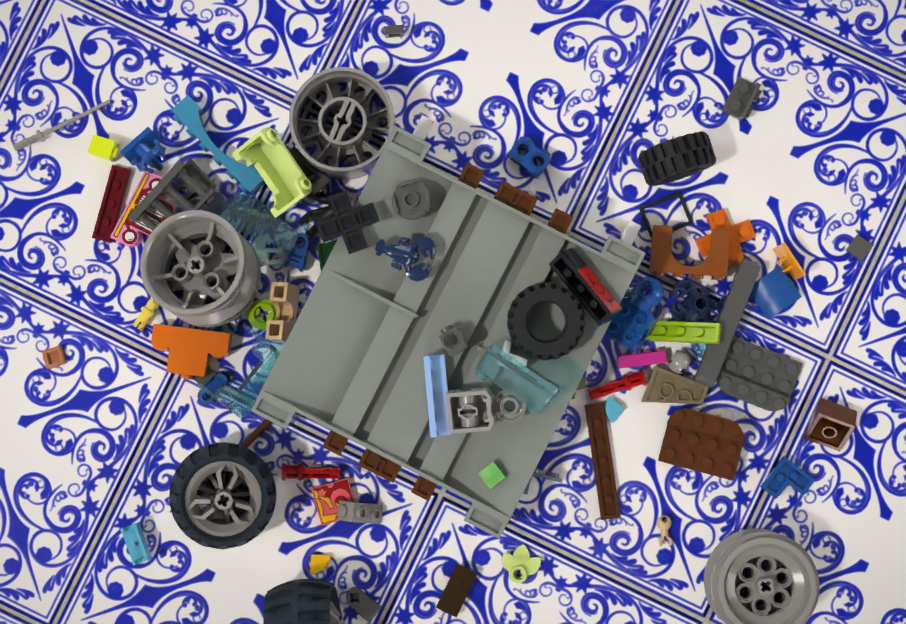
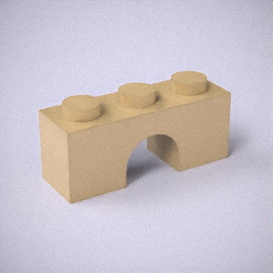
M272 282L270 301L275 304L277 313L274 320H267L266 340L275 343L286 342L297 318L299 286L288 282Z

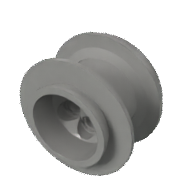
M759 528L735 532L723 539L714 548L706 563L704 571L705 595L714 613L725 624H805L813 614L818 602L819 577L812 558L793 539L776 532ZM763 560L769 561V567L766 570L761 569V562ZM745 567H750L751 574L748 577H743L742 575ZM783 572L784 576L782 582H778L776 579L777 574ZM762 582L766 583L767 589L762 588L760 584ZM743 587L748 588V594L745 597H741L739 593ZM781 592L778 599L774 601L775 593ZM763 599L764 606L761 609H756V601Z

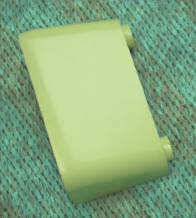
M267 127L260 130L231 153L236 161L241 159L247 161V167L254 165L274 194L270 198L271 202L274 201V207L270 211L275 218L292 209L312 192L310 180L307 179L278 136V133L272 128Z

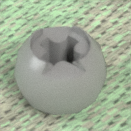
M676 350L667 364L672 372L683 374L692 359L686 351Z

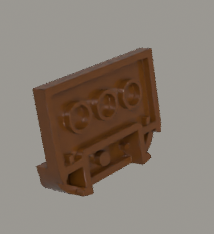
M692 409L676 410L667 421L658 461L734 481L744 443V435L740 426L730 419Z

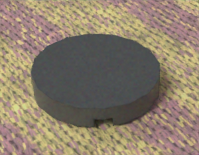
M406 180L400 183L392 195V206L395 212L408 220L422 218L430 210L432 204V195L428 187L416 180Z

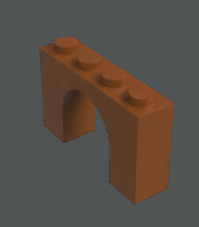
M653 225L649 271H654L653 275L665 276V272L673 273V277H684V274H692V278L703 279L704 275L711 276V280L722 281L723 277H727L730 230L711 229L710 251L707 258L699 265L686 266L679 263L672 253L673 226Z

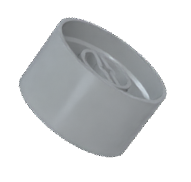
M349 67L329 68L310 77L296 92L289 112L290 132L303 158L318 172L327 177L341 180L357 179L370 174L396 126L393 106L384 87L369 74ZM350 83L348 97L333 98L329 85ZM358 89H363L365 95L357 97L355 92ZM375 92L381 98L386 108L370 114L363 104ZM320 94H326L327 99L320 102L317 100ZM309 100L321 108L317 120L300 118L302 110ZM341 108L340 112L334 117V125L328 136L325 133V122L333 111ZM359 113L363 118L362 128L356 137L346 141L348 135L353 132V123ZM385 119L388 121L386 127L381 128L377 125L378 121ZM305 128L312 129L310 136H303L302 131ZM373 132L388 134L379 151L368 144ZM318 138L325 148L315 160L308 154L302 144ZM356 154L359 165L339 168L341 155ZM365 154L373 156L365 162L362 160ZM333 158L335 160L334 165H325L326 159Z

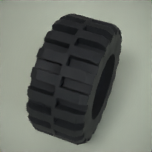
M700 131L679 136L650 147L639 154L638 161L646 184L658 186L708 169L716 163V156L709 135Z
M538 283L526 287L512 301L507 315V327L512 341L524 354L534 359L555 360L569 354L579 344L578 342L584 334L585 313L580 301L570 290L558 284ZM542 302H550L557 305L565 317V325L562 332L551 340L537 339L530 333L527 327L529 311L535 305Z

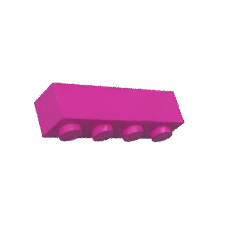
M655 349V352L647 350L643 351L642 354L638 352L637 355L631 352V355L623 353L617 357L618 369L667 363L666 351H662V349Z

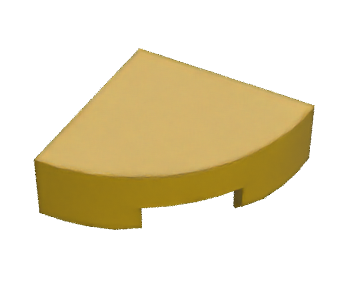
M311 554L310 574L322 571L328 565L331 555Z

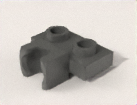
M191 158L185 163L187 166L185 168L186 173L204 190L209 192L211 188L215 190L218 187ZM182 179L173 186L178 192L186 189L187 192L183 197L187 200L197 195Z

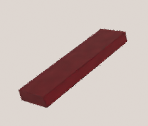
M112 165L93 231V239L112 243L110 236L118 222L131 169Z

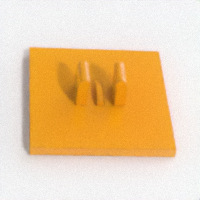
M785 242L773 248L780 259L776 264L778 265L782 262L786 268L782 270V273L788 271L793 281L806 275Z

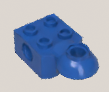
M653 277L640 279L634 285L633 296L622 299L620 306L623 310L611 320L604 335L637 355L657 323L650 308L658 305L664 296L662 283ZM649 287L652 288V291H651L650 294H648V295H644V294H643V291H644L646 288H649Z

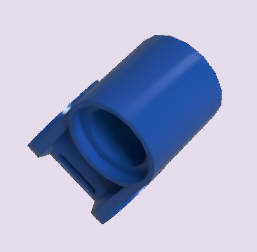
M297 234L293 237L284 261V267L290 266L303 272L311 244L307 236ZM299 238L306 240V245L303 248H298L296 245Z

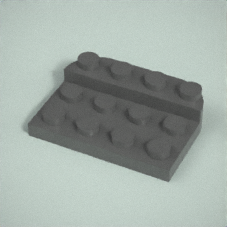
M733 336L716 382L721 392L727 396L734 397L765 411H778L789 404L790 396L803 363Z

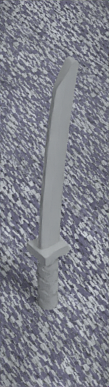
M109 99L43 132L36 130V134L12 144L13 148L17 151L39 140L44 142V136L110 104L111 101Z

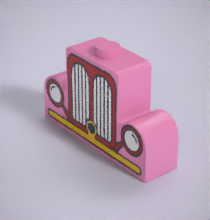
M144 171L110 238L133 248L141 243V233L148 236L152 233V230L142 221L133 223L128 216L162 179L160 176ZM163 199L160 200L173 214L179 213L176 206ZM150 206L146 211L147 216L157 225L167 219L155 207L152 208Z

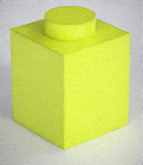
M93 134L87 152L92 156L113 162L114 158L118 157L120 148L117 142Z

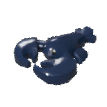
M422 235L409 245L407 243L410 241V238L399 237L397 245H386L385 240L380 239L375 247L376 255L381 256L385 253L393 258L391 266L399 271L402 270L401 264H403L406 275L410 280L418 282L428 277L431 271V264H428L425 270H421L425 266V262L413 268L412 264L419 260L417 248L426 258L428 256L426 250H429L430 259L433 260L436 246L430 237Z
M683 279L674 285L672 297L676 298L679 290L681 293L678 295V298L690 293L683 300L688 310L686 311L678 302V310H676L675 302H671L670 314L677 322H688L695 313H697L696 319H706V311L717 310L718 314H720L725 299L720 298L719 301L708 298L711 291L701 287L699 294L692 280Z

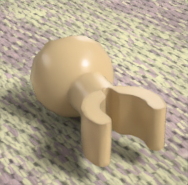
M663 515L656 522L657 527L661 530L658 544L662 546V540L666 537L668 544L671 546L672 540L669 537L668 529L671 527L672 521L670 517Z

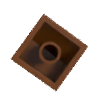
M820 398L812 412L804 439L840 452L856 427L857 411Z

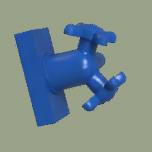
M149 126L120 151L133 166H137L140 172H154L153 169L147 166L149 162L157 170H163V164L156 156H160L162 162L166 161L164 156L166 148L160 145L161 139Z

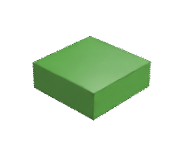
M495 461L478 473L489 489H492L507 477Z

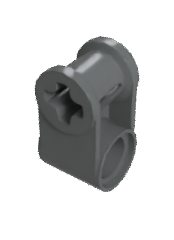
M351 587L346 593L347 603L367 622H370L382 608L380 604L358 587ZM356 592L359 593V594H358L359 600L354 599V600L352 601V600H351V593H353V594H356Z

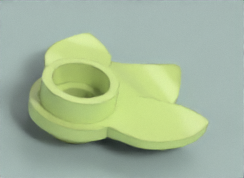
M525 545L517 547L513 555L504 553L502 557V565L509 571V577L514 583H522L527 579L528 575L535 574L541 563V559L538 557L530 558L529 551ZM516 570L522 571V575L520 577L515 576Z

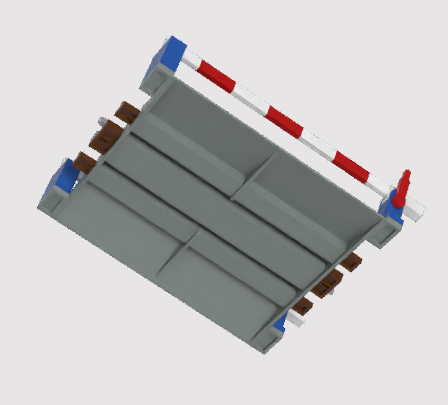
M422 115L413 134L397 126L394 127L354 206V209L373 202L380 222L362 228L368 248L349 254L343 237H338L251 411L285 429L294 425L299 414L331 430L323 447L339 456L342 454L349 439L366 448L358 463L362 467V475L366 474L369 470L394 483L401 467H404L419 475L411 493L429 501L436 486L439 485L471 502L466 511L464 521L500 539L610 324L608 322L599 326L581 304L585 313L584 334L576 348H573L569 354L561 356L559 359H550L548 361L534 359L520 351L509 335L507 315L511 303L517 294L526 289V287L538 283H553L568 289L550 267L549 263L561 251L573 248L620 304L646 254L631 246L641 225L630 220L620 239L612 235L608 236L601 252L565 235L573 216L557 208L554 210L548 224L545 225L530 217L538 200L535 197L536 190L534 188L526 193L502 181L494 198L476 190L485 172L475 166L466 163L457 180L423 163L432 146L425 139L434 121ZM406 180L422 182L428 187L432 195L430 210L418 220L402 218L395 212L392 206V195L396 187ZM422 235L430 237L436 246L433 260L430 259L429 250H426L428 255L426 258L422 255L419 248L416 249L419 253V260L412 264V268L425 262V266L421 268V270H425L428 264H431V271L428 277L418 282L408 278L403 264H401L402 270L399 271L391 266L393 258L385 253L378 256L375 250L376 244L379 243L380 239H384L386 245H397L399 237L410 238V241L407 243L409 245ZM542 302L535 305L527 316V327L530 333L540 340L556 338L560 335L565 325V317L562 310L550 302ZM449 325L452 328L457 326L468 345L467 348L452 357L449 356L438 337L442 334L440 330ZM449 334L447 336V343L452 346L456 345L458 337L455 334ZM505 340L511 342L509 353L528 360L526 367L521 372L498 363ZM445 354L448 390L488 387L494 395L507 389L516 390L521 393L526 402L524 415L514 422H504L496 418L490 431L455 433L431 438L423 357ZM511 400L504 403L505 407L509 410L515 408V403ZM495 461L507 477L492 489H489L478 473Z

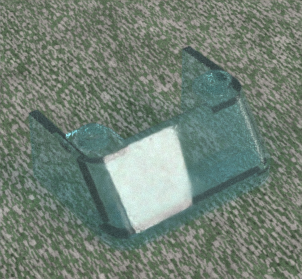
M245 323L242 328L257 339L253 343L252 352L260 361L236 391L232 387L225 385L221 386L214 394L199 382L197 384L200 389L238 417H246L251 413V409L280 354L277 348Z

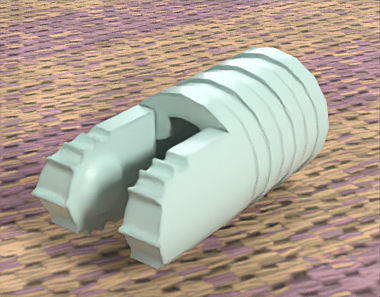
M254 248L260 265H284V260L282 259L270 260V253L282 254L284 253V248Z

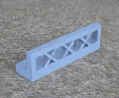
M445 354L424 356L430 436L432 438L440 435H452L449 433L446 404L448 386Z

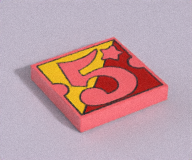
M349 478L311 488L322 526L340 521L337 520L339 500L355 502Z

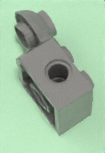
M488 387L448 390L446 392L450 434L490 431L496 418L504 422H514L519 420L526 411L525 399L516 390H503L497 395H494ZM511 400L515 403V408L509 410L505 407L504 403Z

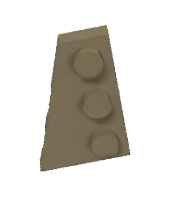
M654 366L641 402L703 404L709 387Z

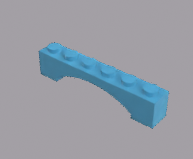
M189 95L183 98L171 110L175 114L173 118L180 126L183 123L187 126L186 132L193 139L197 137L201 141L198 145L206 153L210 151L214 155L212 159L219 166L223 164L227 168L225 173L232 180L236 178L240 182L238 186L245 194L249 191L253 195L265 183L254 165L247 167L246 164L230 158L216 147L205 130L201 117L204 111Z

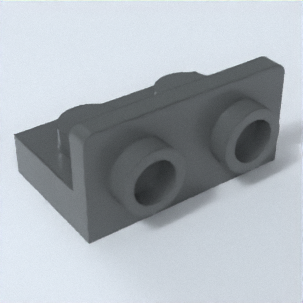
M738 77L721 112L740 121L745 117L748 118L753 110V107H751L753 100L757 101L761 94V90H759L761 84H754Z

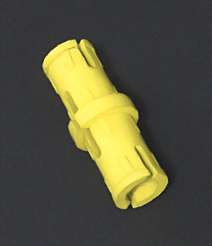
M152 297L145 307L142 306L141 313L132 324L141 331L144 330L150 318L155 316L154 312L159 307L158 303H154Z

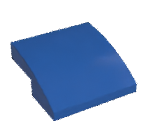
M780 265L757 280L750 294L768 320L802 297L785 272L782 273Z

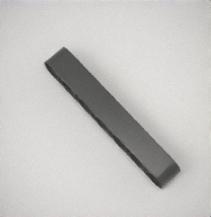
M744 258L741 260L716 322L722 325L720 344H707L694 377L695 382L710 388L714 386L761 265Z

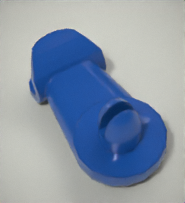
M218 371L214 378L199 390L197 395L199 402L204 405L212 403L222 388L231 381L230 376L224 371Z

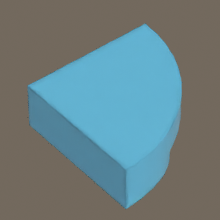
M609 396L606 401L605 411L609 421L614 423L625 408Z

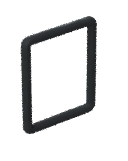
M680 192L640 207L641 216L651 238L652 230L643 209L679 196L688 218V222L673 227V231L692 224V218Z

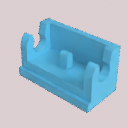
M140 522L122 528L121 532L133 566L152 559Z

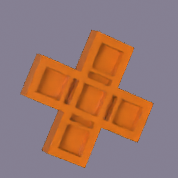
M725 208L707 214L706 218L711 229L731 231L728 268L740 264L744 257L739 243L756 237L750 220L748 219L731 226ZM711 234L695 240L701 257L708 256Z

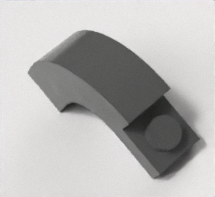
M287 143L285 145L307 179L310 180L312 184V192L310 194L314 196L317 192L322 191L330 180L326 175L315 170L294 145Z

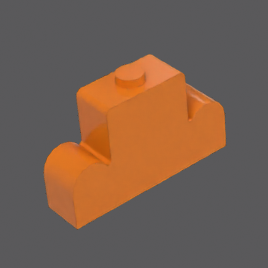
M154 324L151 344L156 350L161 352L169 351L167 372L181 374V378L192 380L193 376H207L210 355L217 359H224L229 355L233 335L230 333Z

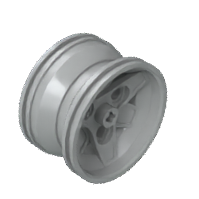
M189 210L168 217L149 235L141 254L140 272L148 294L160 306L193 326L208 328L232 322L249 308L260 286L261 268L252 245L225 219L208 211ZM207 237L204 241H201L197 246L190 242L191 240L196 238ZM226 243L229 244L234 253H224ZM211 248L210 253L204 255L205 250ZM174 256H176L179 264L175 265L170 271L171 262ZM186 271L185 276L180 278V273ZM236 275L231 284L227 278ZM217 279V284L211 287V282ZM184 290L183 301L175 295L174 291ZM208 295L214 300H216L215 302L204 305Z

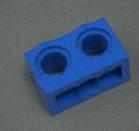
M521 136L509 151L507 157L538 179L552 160L550 158L551 154L543 148L540 150L534 146L536 143L529 137L524 138ZM524 146L528 149V153L521 155L518 153V148ZM535 158H541L543 160V165L539 167L535 166L533 164V160Z

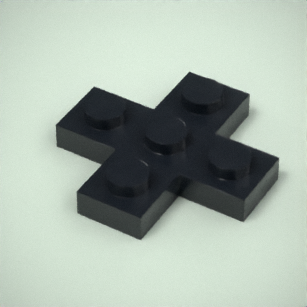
M347 190L328 197L335 217L316 223L323 243L342 236L349 254L368 248L362 228L380 222L373 202L354 209Z

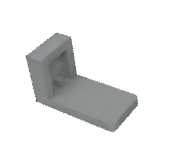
M339 500L337 520L353 523L380 524L383 505Z

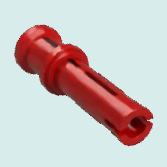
M642 369L630 375L624 374L621 376V379L587 389L591 401L624 389L630 391L633 387L647 385Z
M282 463L281 477L282 481H285V479H298V481H301L303 478L340 479V467H304L302 464L286 465Z

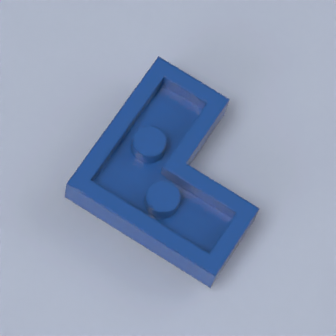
M783 456L760 487L777 499L787 485H790L801 495H804L815 479Z

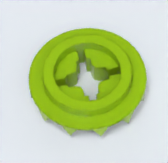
M260 299L250 305L248 320L253 327L265 330L267 322L263 318H255L260 314L259 307L265 312L271 311L266 315V321L274 320L277 310L273 302Z

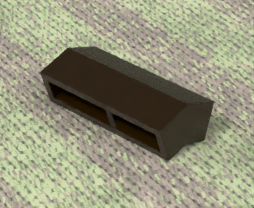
M456 564L436 608L457 618L478 573L461 564Z

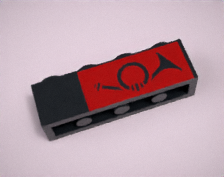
M573 248L561 251L549 263L550 267L575 297L578 298L582 306L599 326L610 322L623 310Z

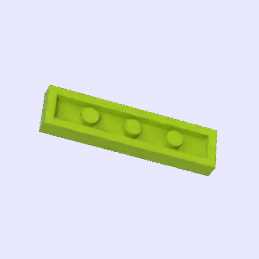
M657 321L645 341L720 344L722 325L720 323Z

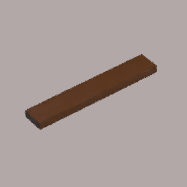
M604 403L584 405L601 520L620 518Z

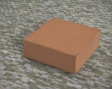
M61 345L41 351L47 370L67 364Z

